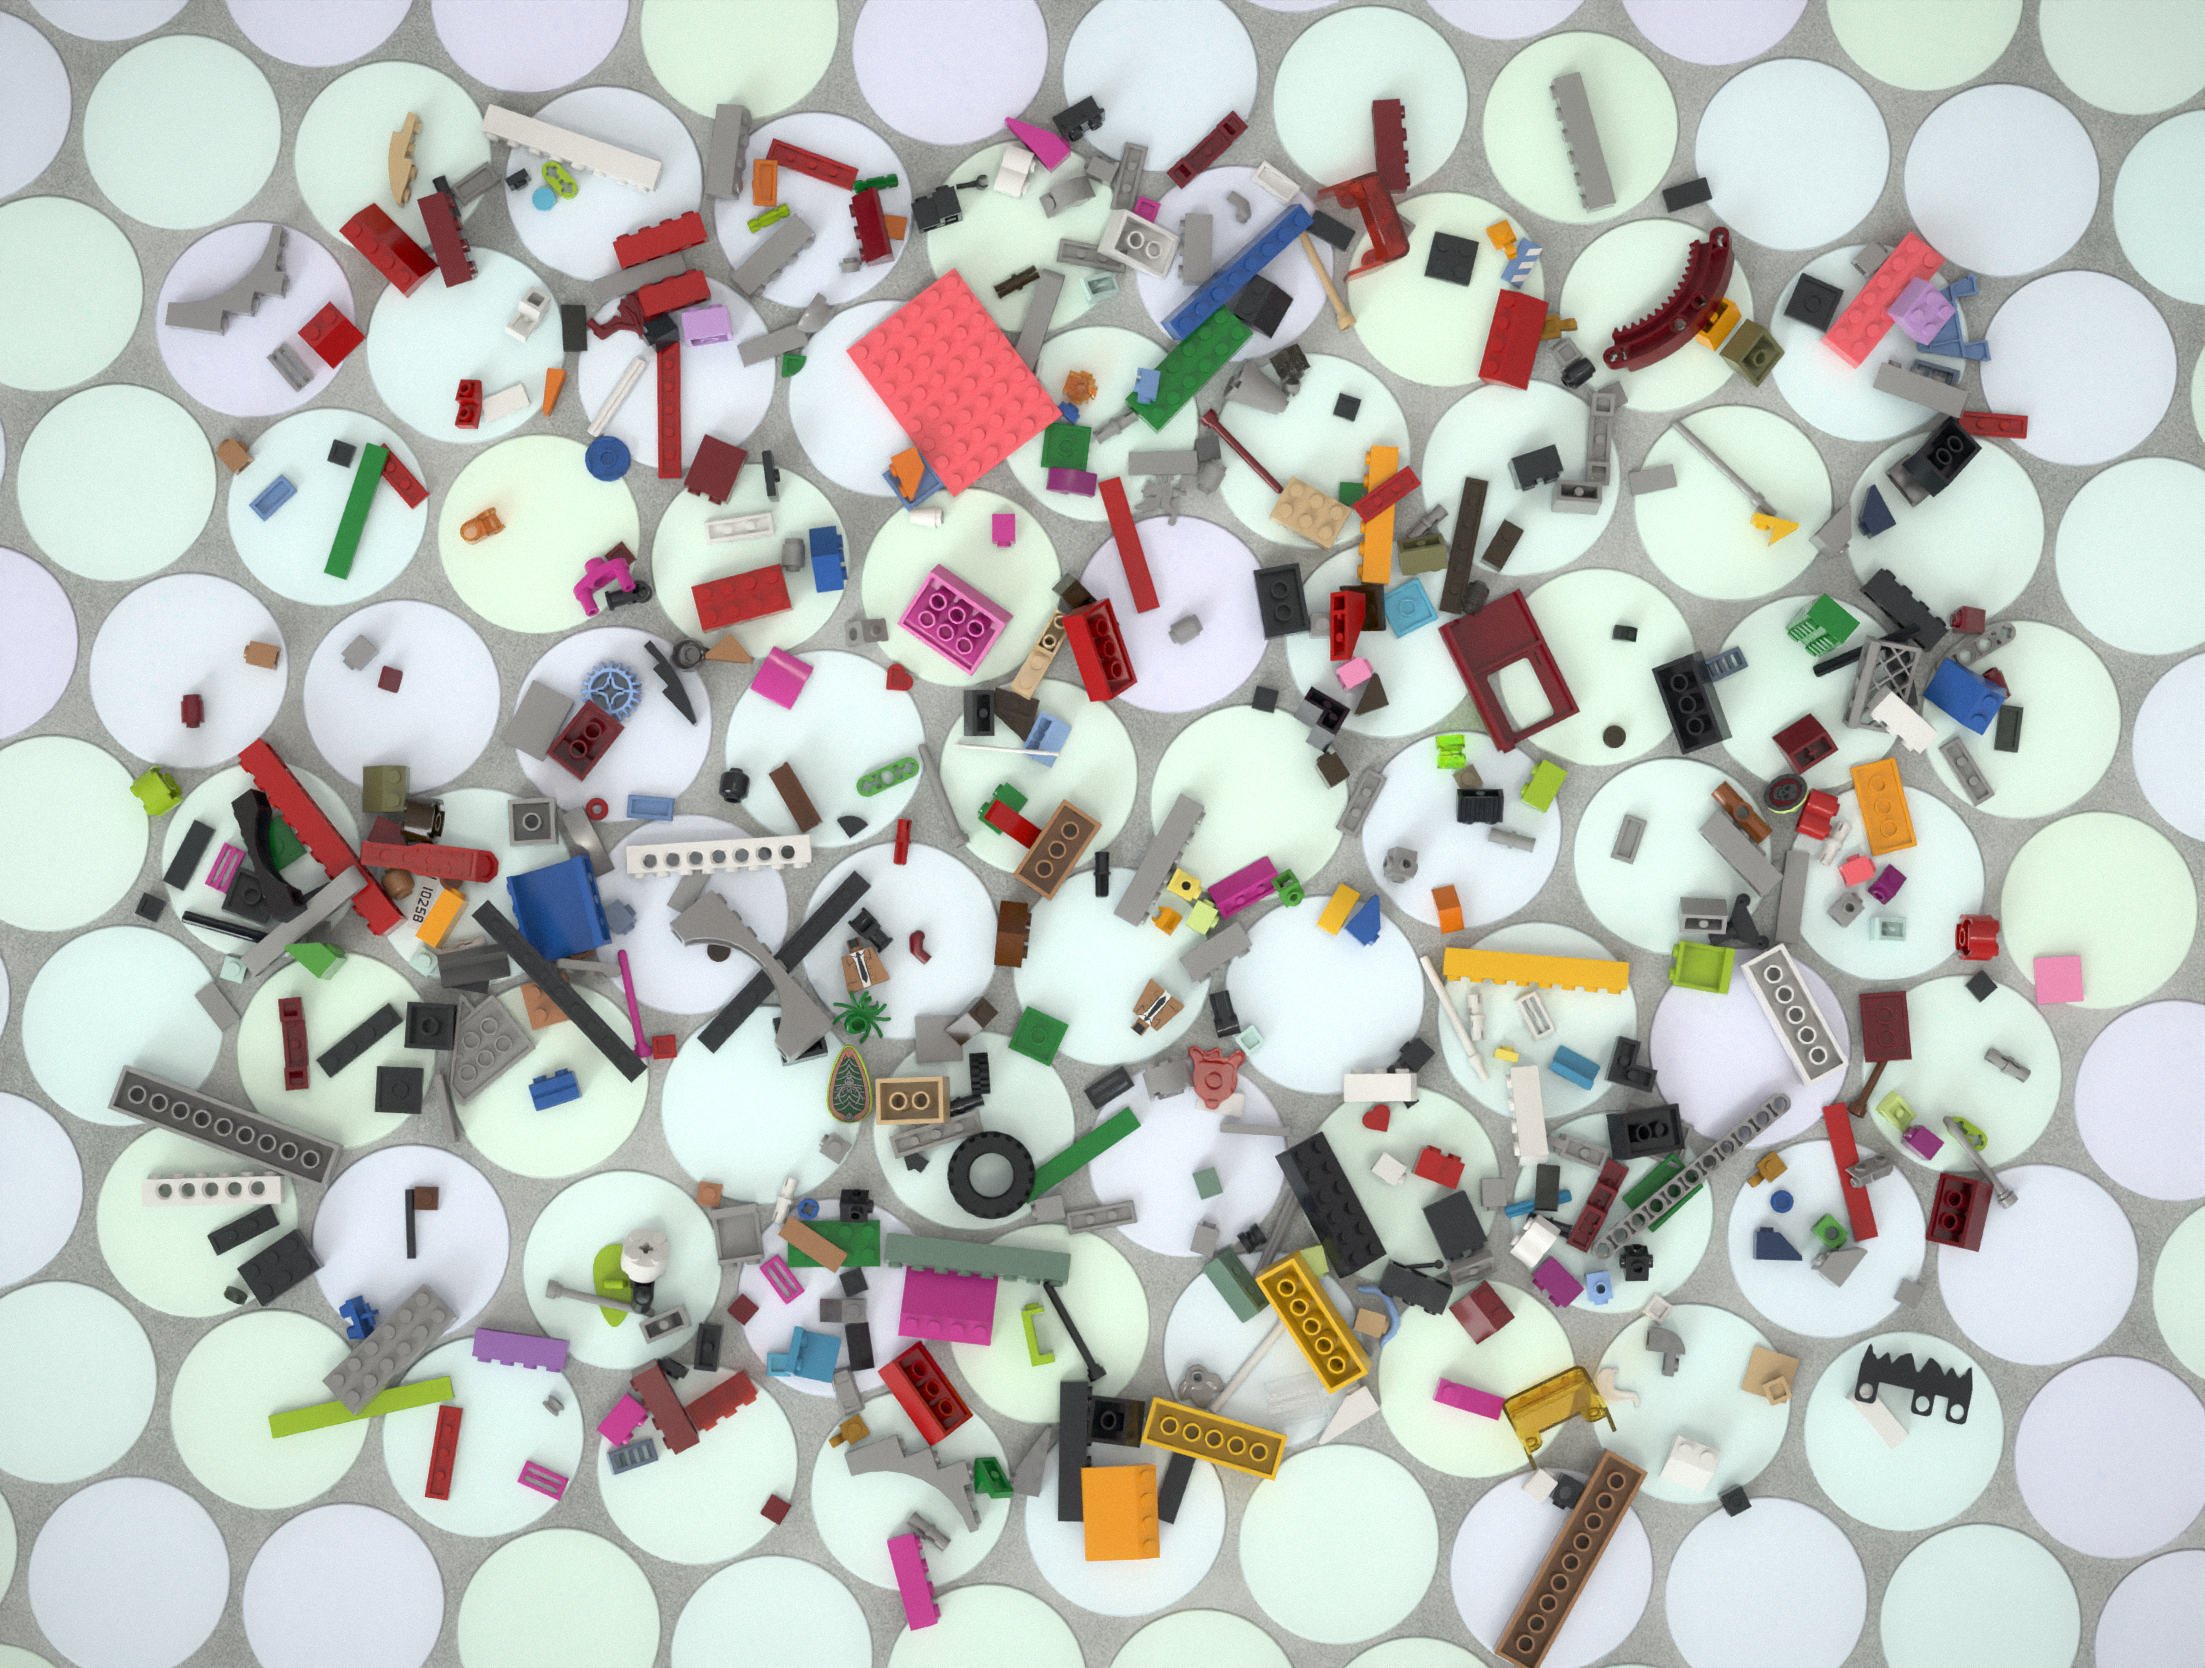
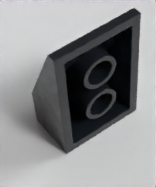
M1678 1103L1606 1114L1613 1160H1630L1685 1149Z

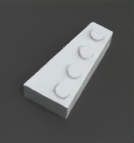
M1538 1065L1510 1067L1509 1075H1505L1506 1088H1510L1511 1097H1508L1509 1111L1513 1113L1511 1131L1515 1133L1513 1148L1514 1155L1517 1156L1518 1167L1537 1166V1164L1545 1165L1549 1153Z

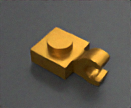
M1559 314L1546 316L1540 341L1562 338L1561 331H1577V321H1575V318L1560 320Z
M1771 1151L1755 1164L1759 1171L1746 1181L1752 1188H1755L1764 1179L1771 1183L1788 1168L1775 1151Z
M858 1413L840 1424L839 1427L842 1432L828 1441L832 1448L837 1447L846 1440H848L850 1445H853L869 1435L870 1431Z

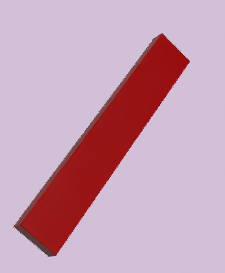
M676 342L657 353L659 479H682L680 342Z
M1120 476L1099 482L1100 493L1137 612L1140 614L1160 608Z
M1845 1102L1821 1107L1854 1240L1858 1242L1878 1237L1866 1185L1861 1188H1854L1850 1182L1853 1176L1846 1171V1168L1860 1161Z

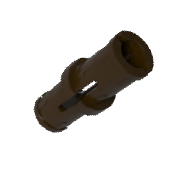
M1032 265L1017 275L1014 273L1011 275V278L993 286L996 292L1004 289L997 293L998 297L1002 299L1018 289L1020 291L1023 289V286L1039 279L1040 275L1038 272L1032 274L1037 270L1035 266Z

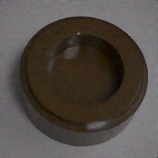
M1612 725L1604 730L1602 740L1607 747L1616 749L1624 744L1626 733L1620 726Z
M709 944L707 947L709 958L715 962H723L730 956L731 949L728 947Z

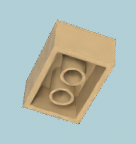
M1292 476L1272 510L1269 519L1329 552L1352 509Z
M949 1077L875 1079L876 1125L951 1123Z

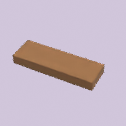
M792 1215L778 1233L780 1237L833 1273L837 1272L848 1255Z

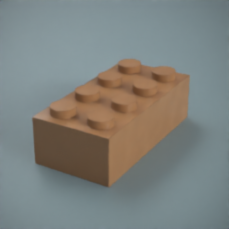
M1063 799L1013 873V877L1051 902L1102 824Z

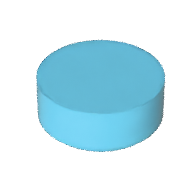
M543 187L534 192L532 201L538 210L546 212L555 206L556 197L550 189Z

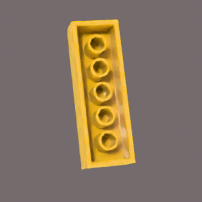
M1298 1249L1259 1271L1255 1281L1329 1394L1369 1373L1372 1362Z
M1153 1395L1141 1442L1275 1481L1288 1436L1281 1432Z

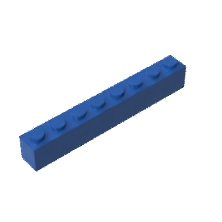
M1291 204L1160 322L1173 340H1184L1306 230L1314 220L1301 204Z

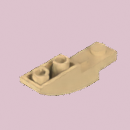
M411 112L407 114L402 133L393 131L388 156L391 190L395 202L402 208H404L405 202L408 203L412 190L409 187L411 181H415L418 173L415 162L409 159V156L412 157L416 144L413 142L415 135H419L422 122H420L417 114Z
M1055 609L1011 684L1010 690L1030 700L1067 637L1061 618L1066 615L1065 613Z

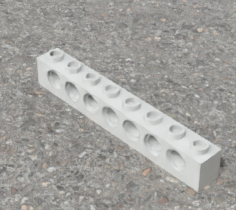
M810 834L626 846L627 874L633 875V879L647 878V874L656 873V877H669L670 872H679V876L693 875V870H702V874H715L716 869H725V873L739 872V868L748 867V871H762V866H771V870L785 869V865L794 864V868H808V863H813ZM787 846H791L795 850L794 856L790 859H785L782 855L783 849ZM769 848L772 852L771 858L761 860L759 856L761 849ZM741 849H746L749 853L748 859L744 862H739L736 857L737 852ZM717 851H724L726 855L724 862L716 863L713 857ZM695 852H700L703 856L702 862L698 865H694L691 862V856ZM671 854L679 855L680 862L678 865L670 866L668 864V857ZM649 855H654L657 859L656 865L652 868H648L645 865V859Z

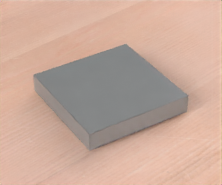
M958 1015L915 1017L917 1063L963 1061V1047L945 1031L947 1026Z

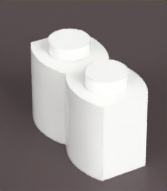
M1008 144L994 184V190L1019 199L1022 194L1026 195L1030 184L1029 181H1026L1029 172H1034L1037 160L1034 159V153Z
M1539 1214L1534 1219L1530 1217L1523 1226L1525 1231L1522 1234L1517 1233L1510 1242L1513 1245L1510 1253L1531 1268L1537 1264L1544 1253L1551 1247L1561 1231Z

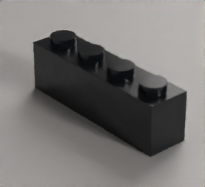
M1879 569L1863 585L1860 591L1900 629L1918 623L1922 633L1911 639L1924 652L1930 651L1949 631L1945 628L1946 623L1940 617L1931 615L1928 612L1930 608L1921 600L1918 602L1912 597L1913 592L1907 586H1901L1895 581L1896 576L1890 570Z

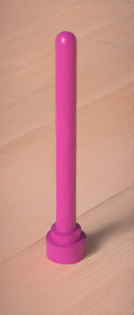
M619 950L617 955L620 968L622 969L621 974L636 1042L633 1052L640 1059L652 1056L651 1046H648V1043L644 1040L627 953L625 950Z

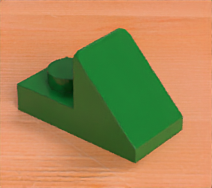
M996 1457L976 1458L974 1461L975 1493H988L991 1499L1011 1498L1014 1490Z

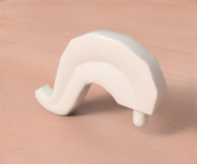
M1611 1367L1600 1370L1596 1375V1387L1602 1398L1607 1402L1613 1403L1634 1401V1407H1639L1640 1399L1635 1392L1622 1391L1615 1388L1614 1373L1619 1371L1618 1368L1611 1370Z

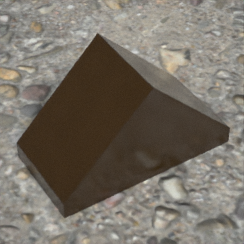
M1375 672L1372 674L1354 712L1356 717L1389 705L1380 677Z

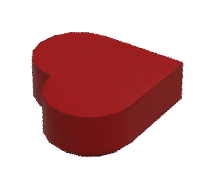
M893 664L888 668L886 690L908 691L912 688L913 679L909 674L905 673L903 666Z
M1383 1104L1375 1106L1373 1111L1366 1112L1363 1115V1125L1368 1129L1387 1132L1390 1119L1389 1108Z

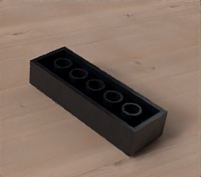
M1322 1131L1275 1156L1339 1279L1354 1274L1387 1254Z

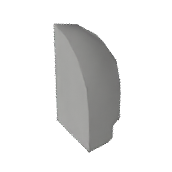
M819 292L816 294L801 317L796 329L814 333L822 330L829 323L835 313L834 308H829L825 303L827 301L826 297Z

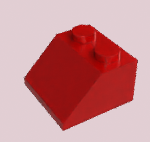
M330 301L298 332L304 341L333 370L366 339Z

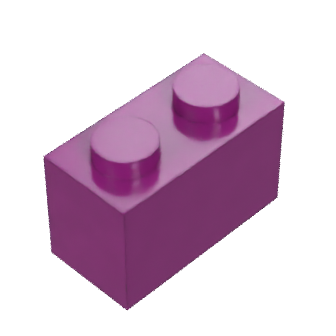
M1923 1125L1909 1126L1903 1132L1902 1137L1904 1139L1900 1142L1921 1160L1931 1161L1945 1143Z
M1551 1255L1531 1273V1276L1534 1278L1532 1283L1540 1291L1545 1289L1550 1294L1548 1299L1557 1308L1560 1305L1566 1308L1585 1289Z

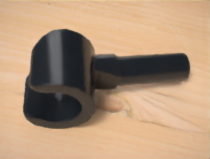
M979 175L975 181L956 184L957 190L976 187L978 190L983 191L988 185H980L979 180L987 179V176Z

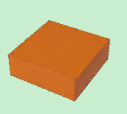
M884 214L889 239L904 241L907 217Z

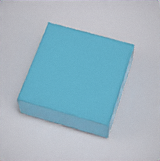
M767 1353V1376L790 1377L785 1372L789 1353Z

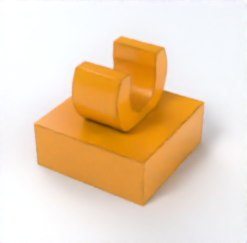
M1159 906L1158 909L1162 912L1159 919L1152 916L1151 919L1155 922L1156 927L1171 936L1183 917L1168 906L1166 908Z

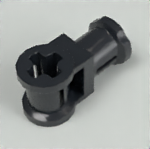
M642 580L634 581L636 587L629 592H624L622 589L614 592L606 591L605 598L610 611H613L615 607L625 604L632 605L648 602L653 595L651 587ZM639 587H642L645 590L642 592L643 596L641 597L638 594H636L637 592H639Z
M863 907L861 909L862 912L853 921L849 920L847 923L866 941L869 939L880 954L894 939L892 937L889 938L880 929L882 926ZM875 934H876L883 942H880V941L875 937Z

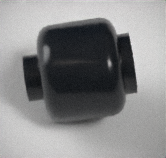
M730 768L729 771L722 773L719 794L724 797V801L741 803L742 800L746 799L749 794V776L743 773V770L740 768Z

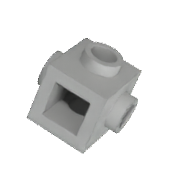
M1398 846L1389 849L1383 861L1384 877L1391 878L1392 882L1400 884L1413 879L1418 870V864L1416 863L1418 852Z

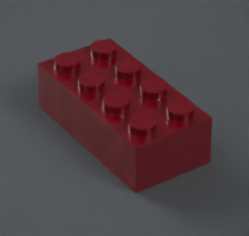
M441 191L417 199L446 288L475 280V274H478L475 261H470L468 252H471L467 238H462L460 230H463L461 219L454 215L453 208H456L452 194L448 195L447 191Z

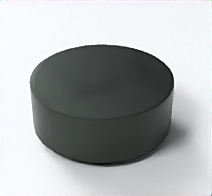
M227 1286L223 1293L226 1299L239 1305H243L248 1298L245 1292L233 1286Z

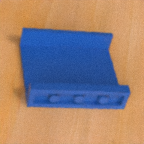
M579 855L572 857L571 860L521 875L506 877L508 882L506 888L513 901V914L519 924L518 931L547 962L613 943L589 855Z

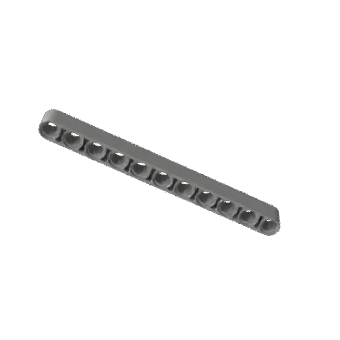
M1777 1093L1769 1097L1599 1237L1591 1246L1593 1257L1598 1260H1606L1613 1256L1784 1115L1791 1107L1789 1096L1784 1093ZM1777 1097L1782 1098L1785 1102L1782 1110H1778L1774 1106V1100ZM1758 1112H1763L1767 1116V1122L1764 1125L1759 1124L1756 1120ZM1742 1126L1749 1130L1750 1134L1747 1139H1742L1739 1136L1738 1131ZM1723 1141H1728L1732 1145V1150L1729 1154L1721 1150ZM1707 1155L1714 1159V1166L1712 1168H1706L1703 1164V1159ZM1688 1170L1696 1173L1697 1178L1694 1183H1689L1685 1178ZM1670 1185H1676L1679 1189V1194L1675 1198L1668 1194L1667 1190ZM1653 1199L1661 1203L1659 1212H1653L1650 1208V1202ZM1635 1214H1640L1643 1217L1644 1222L1640 1227H1636L1632 1223V1217ZM1618 1228L1623 1229L1626 1233V1237L1622 1242L1617 1241L1614 1237V1233ZM1600 1243H1604L1608 1247V1253L1605 1256H1600L1596 1251Z

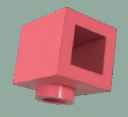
M1859 853L1846 858L1847 863L1837 867L1846 888L1875 877L1874 871H1876L1874 862L1871 858L1868 859L1866 855L1860 857Z

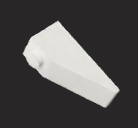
M1357 1383L1347 1390L1349 1394L1344 1396L1318 1438L1321 1446L1380 1410L1365 1384L1360 1386Z
M1863 1384L1860 1387V1395L1863 1398H1870L1873 1392L1866 1384ZM1855 1389L1845 1397L1846 1401L1891 1450L1908 1436V1433L1877 1396L1872 1404L1857 1401L1854 1397Z

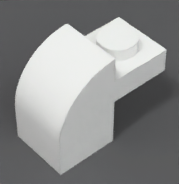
M531 286L520 300L518 312L507 324L505 332L525 343L529 336L535 333L541 325L548 311L551 297Z

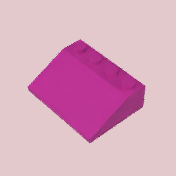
M938 564L930 571L897 624L972 676L1002 635L1013 615L944 566Z
M907 1266L898 1336L985 1346L991 1345L998 1285L997 1276H994L992 1280L980 1278V1274H971V1277L958 1276L957 1272L948 1271V1274H938L934 1272L935 1269L925 1268L924 1272L911 1270L912 1267Z

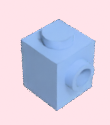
M1609 1271L1584 1273L1588 1301L1594 1302L1595 1305L1608 1304V1299H1613Z

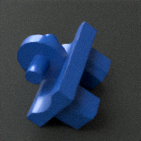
M361 1295L346 1300V1303L339 1307L341 1317L345 1319L351 1316L354 1324L347 1327L346 1331L349 1339L359 1338L361 1340L367 1338L374 1331L373 1325L376 1324L373 1315L379 1314L378 1309L371 1310L369 1302L365 1304Z

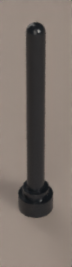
M1044 1282L1043 1288L1088 1367L1087 1371L1089 1374L1087 1376L1092 1383L1105 1376L1107 1372L1099 1363L1096 1364L1055 1288L1049 1286V1282Z

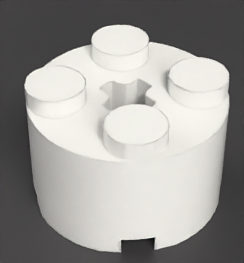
M633 1229L629 1232L623 1243L620 1265L623 1272L625 1271L630 1279L640 1283H649L664 1274L669 1255V1244L665 1234L651 1229Z

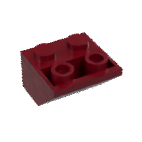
M1811 713L1772 737V740L1790 768L1797 775L1802 774L1839 750L1827 730Z

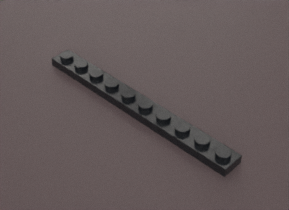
M854 870L773 958L776 961L778 959L781 960L787 968L786 972L790 974L872 886ZM763 969L755 975L697 1037L713 1054L775 990L774 984Z
M489 900L471 915L631 1083L648 1068Z

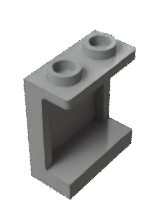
M757 1203L710 1210L718 1265H723L724 1269L738 1267L737 1262L746 1261L747 1265L760 1264V1259L765 1258Z

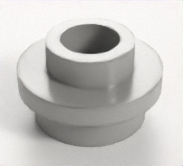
M857 257L843 258V263H839L842 273L860 271V265H862L861 261H857Z

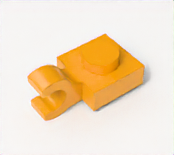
M1507 219L1486 228V233L1496 251L1503 248L1509 261L1517 257V250L1513 244L1517 239Z

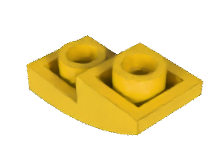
M1341 883L1316 926L1337 936L1361 894Z

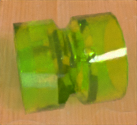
M1442 735L1435 737L1436 750L1440 751V754L1436 756L1437 769L1467 767L1466 754L1462 752L1466 748L1465 735Z

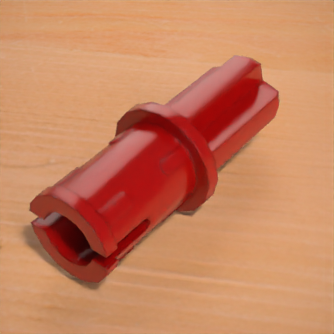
M897 819L896 839H893L895 843L893 862L896 865H906L908 846L911 844V841H909L911 820Z

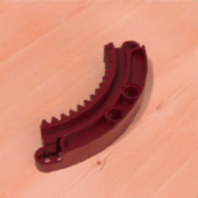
M1714 228L1710 232L1709 242L1701 244L1700 240L1697 239L1689 244L1691 248L1689 255L1691 258L1687 259L1689 264L1688 267H1685L1687 274L1681 276L1684 282H1678L1680 290H1673L1675 297H1667L1669 300L1668 304L1661 303L1662 310L1655 308L1654 316L1648 313V320L1645 321L1640 318L1639 325L1632 322L1630 329L1626 325H1623L1620 332L1617 327L1614 328L1612 333L1614 346L1609 347L1603 353V360L1609 369L1617 370L1627 367L1630 372H1634L1651 366L1678 351L1703 329L1722 302L1732 276L1735 254L1732 250V237L1727 228ZM1720 235H1723V236H1724V237H1722V245H1723V246H1720V244H1719V242H1718V239L1720 238V237H1719ZM1613 355L1618 356L1615 357V361H1611V359H1613Z

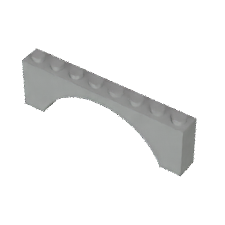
M711 889L669 923L670 931L684 947L701 944L728 947L748 956L765 971L775 986L781 1004V1021L774 1040V1046L785 1060L791 1064L832 1030V1017L826 1010L823 1009L821 1011L816 1006V999L810 993L806 994L801 989L802 984L795 976H789L784 963L779 959L776 961L771 956V949L764 942L761 944L756 939L757 934L750 926L747 928L744 926L739 913L734 909L731 911L726 906V899L720 893L716 895Z

